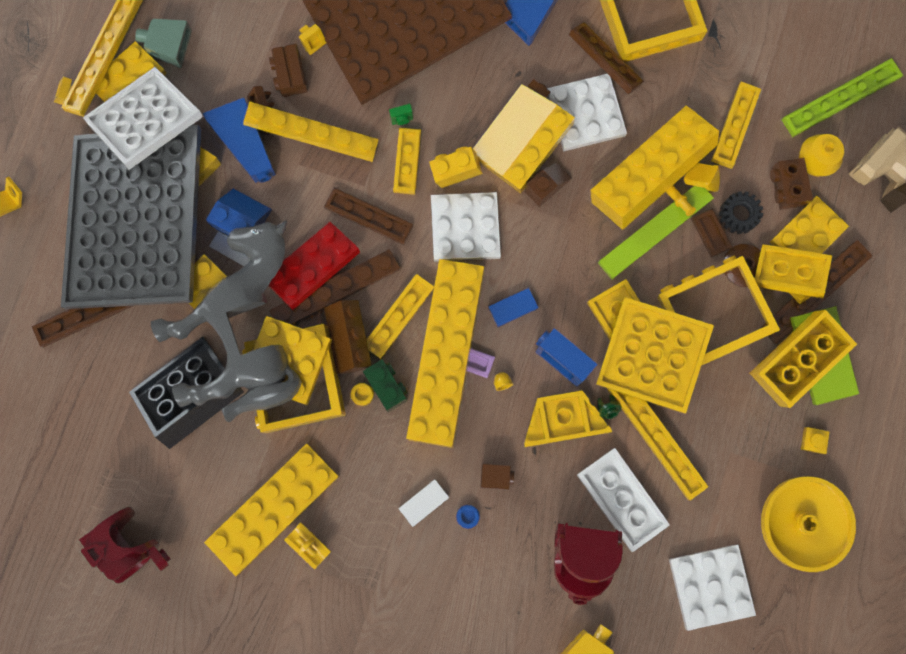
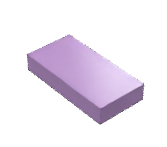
M471 348L467 371L488 378L495 357Z

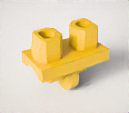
M302 522L284 539L314 570L332 552Z

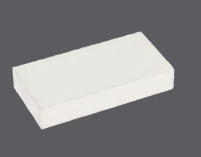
M433 480L398 509L413 527L449 497L437 481Z

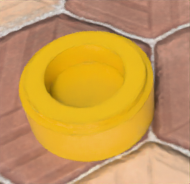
M358 383L351 390V399L359 406L370 404L374 398L373 389L366 383Z

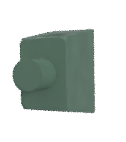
M152 19L148 30L140 28L136 30L135 39L138 42L144 43V48L151 57L182 68L192 30L185 20Z

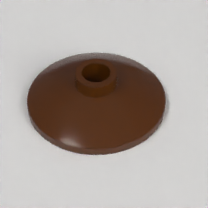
M739 244L732 247L725 254L723 261L734 255L736 259L743 256L745 260L751 263L749 269L755 278L761 250L750 244ZM738 267L724 273L727 279L734 285L748 287Z

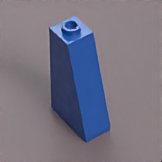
M508 0L505 5L511 13L512 19L505 22V24L530 46L558 0Z
M245 98L204 112L203 116L209 126L255 183L269 181L272 176L276 175L258 129L243 125L248 108Z

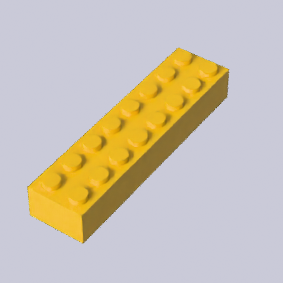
M439 259L406 437L409 441L454 448L485 274L484 266Z

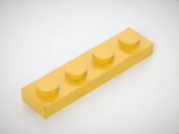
M742 81L739 83L711 162L730 169L734 167L761 92L760 88Z
M417 274L413 277L366 339L369 352L380 360L383 358L434 290L433 285Z

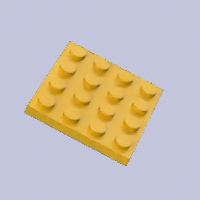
M624 297L596 385L686 414L714 325Z

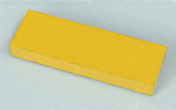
M399 128L393 193L415 194L421 129Z

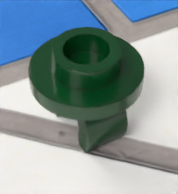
M612 394L609 395L610 403L604 404L602 399L598 398L600 417L613 419L618 416L621 406L618 402H615V397Z

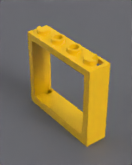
M600 0L619 57L624 62L702 41L707 33V28L697 0H683L693 27L632 44L628 43L614 0Z
M735 255L723 261L724 265L717 268L712 265L702 270L703 274L696 278L694 275H690L682 279V284L676 287L673 284L666 286L660 290L661 294L657 297L664 310L675 313L669 298L736 267L739 268L767 326L706 353L702 365L780 330L743 256L737 259Z
M325 324L303 328L330 338L328 326ZM257 339L244 342L245 349L242 350V353L246 354L253 351ZM331 344L323 363L331 409L269 423L267 410H256L255 423L261 433H270L346 416Z

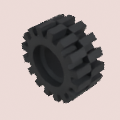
M742 191L736 194L733 193L721 205L719 216H722L720 222H725L724 228L727 229L729 227L731 229L729 232L734 233L737 231V234H742L743 232L745 234L761 222L760 219L764 214L761 213L763 206H759L761 203L759 199L757 201L754 200L756 197L754 194L748 196L749 192L746 191L743 194ZM741 205L748 210L749 217L747 220L741 221L734 216L733 210L735 206Z

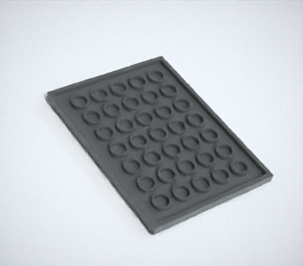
M198 125L189 126L130 170L127 169L97 134L74 135L61 296L62 308L77 309L193 302L201 128Z

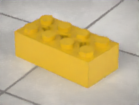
M826 310L814 311L749 374L780 407L791 408L846 356L857 343Z

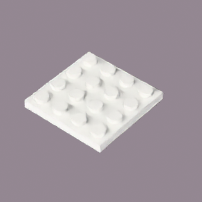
M154 67L88 113L83 119L127 169L130 170L203 116L200 110Z

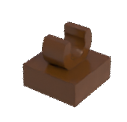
M254 86L247 95L248 103L253 102L270 108L275 105L274 102L269 103L266 101L272 94L269 91H263L262 86Z

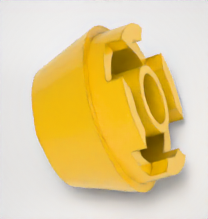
M813 135L802 144L799 158L805 159L808 174L816 177L828 176L835 173L841 167L844 157V146L841 140L834 135Z

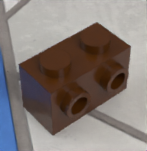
M804 158L778 161L771 168L770 178L774 182L776 190L774 198L776 203L779 204L780 210L804 207L813 201Z

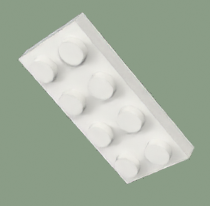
M615 448L577 474L614 529L622 531V540L631 552H634L670 526Z

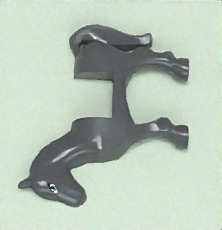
M287 220L279 225L266 222L253 227L233 229L227 237V244L232 250L245 254L251 259L250 262L238 272L223 278L210 288L201 303L187 317L178 321H166L162 318L151 321L153 334L159 342L171 337L180 340L185 339L197 326L208 322L216 330L226 349V368L216 379L204 385L190 386L186 383H179L172 386L174 398L180 407L191 403L201 406L206 401L214 398H228L236 388L245 387L248 391L242 397L221 410L224 419L227 422H231L243 412L267 410L290 401L297 394L302 381L300 376L288 365L283 346L270 345L241 355L229 318L267 303L264 291L283 263L285 241L282 236L286 230ZM286 375H287V376H288V380L285 381V382H282V381L285 379Z

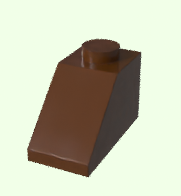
M555 163L543 169L526 185L525 193L540 207L572 178L558 163Z

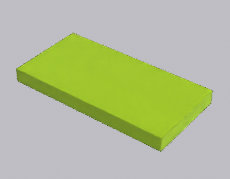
M836 306L822 309L826 310L841 326ZM813 312L791 317L793 331ZM849 353L809 390L813 405H820L859 394Z

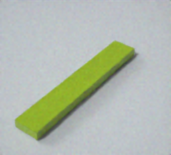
M891 58L786 115L781 120L793 138L899 80L904 75Z
M693 186L683 194L687 197L690 205L696 208L694 214L714 199L708 190ZM674 201L602 258L598 264L611 279H614L694 214L687 216L681 207L675 205Z

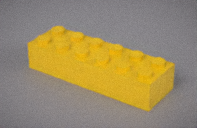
M686 105L590 190L592 204L622 230L625 229L718 145L719 130Z

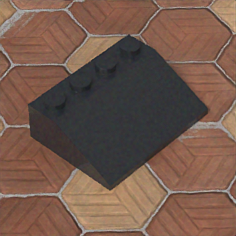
M201 337L129 391L154 437L171 449L243 394L244 391L241 387L236 388L228 398H214L206 401L201 406L191 403L180 407L177 404L172 392V386L179 383H186L190 386L204 385L216 379L226 368L207 340Z

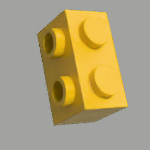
M460 147L452 154H441L436 156L435 160L429 161L435 183L441 188L483 174L477 154L472 147Z

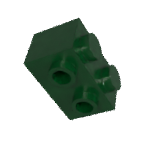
M382 359L363 371L387 412L407 402L405 395L408 392L402 382L397 384L393 376L396 372L390 362L385 364Z

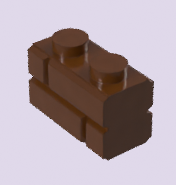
M297 44L272 48L273 57H269L271 70H276L277 77L273 78L276 91L280 90L282 97L307 93V85Z

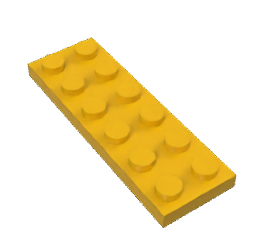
M306 443L204 543L236 577L339 476Z

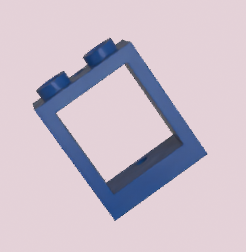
M555 328L551 333L546 330L536 343L538 348L535 352L576 387L598 365Z

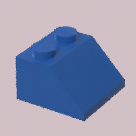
M232 189L217 200L206 221L211 227L228 236L235 228L253 227L265 223L272 209Z

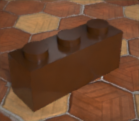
M341 300L325 307L324 311L329 336L332 339L331 346L337 374L354 373L372 366L359 301Z

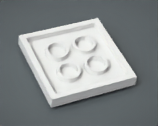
M608 74L547 88L551 92L548 100L554 102L575 117L574 125L561 140L563 151L626 136L625 124L611 78Z
M497 192L431 195L434 262L439 261V259L449 261L500 259Z
M731 545L669 559L687 631L756 616L739 545Z

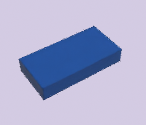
M529 288L488 306L497 327L503 326L539 308Z

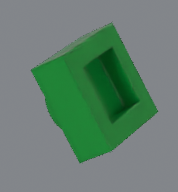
M410 103L389 109L392 125H405L410 120H413Z

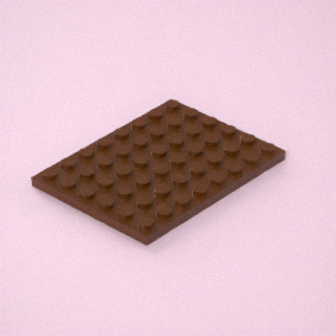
M302 0L313 21L321 29L325 42L361 105L512 19V15L503 0Z

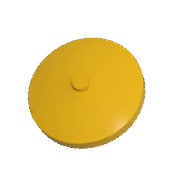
M795 477L779 484L767 497L761 514V529L769 550L783 564L800 571L820 572L836 566L847 556L855 539L856 520L849 500L834 484L817 477Z

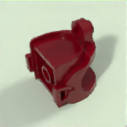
M126 507L114 513L79 539L84 546L81 553L93 568L98 567L109 580L119 584L141 569L150 559H152L160 571L169 566L167 562L171 560L163 548L158 551L160 544L156 539L136 547H130L124 540L120 530L134 517L135 511L132 507Z
M561 523L557 524L554 541V576L561 588L568 593V598L573 600L574 604H587V601L601 595L611 584L614 574L622 561V531L616 529L613 532L568 526V523H565V526Z

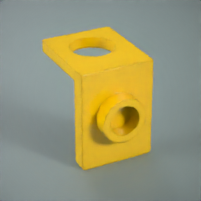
M6 177L5 190L0 192V217L21 208L22 191L10 177Z

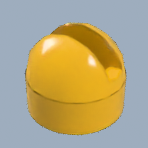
M500 372L494 378L496 391H502L513 386V382L507 373Z

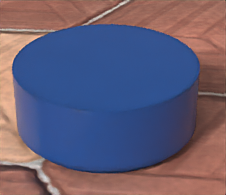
M464 505L457 511L456 519L461 527L473 528L479 522L480 515L474 506Z

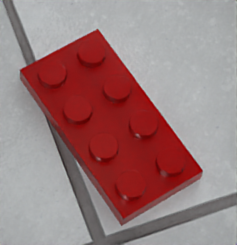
M329 222L283 261L280 269L268 286L294 310L356 257L360 250L334 224Z

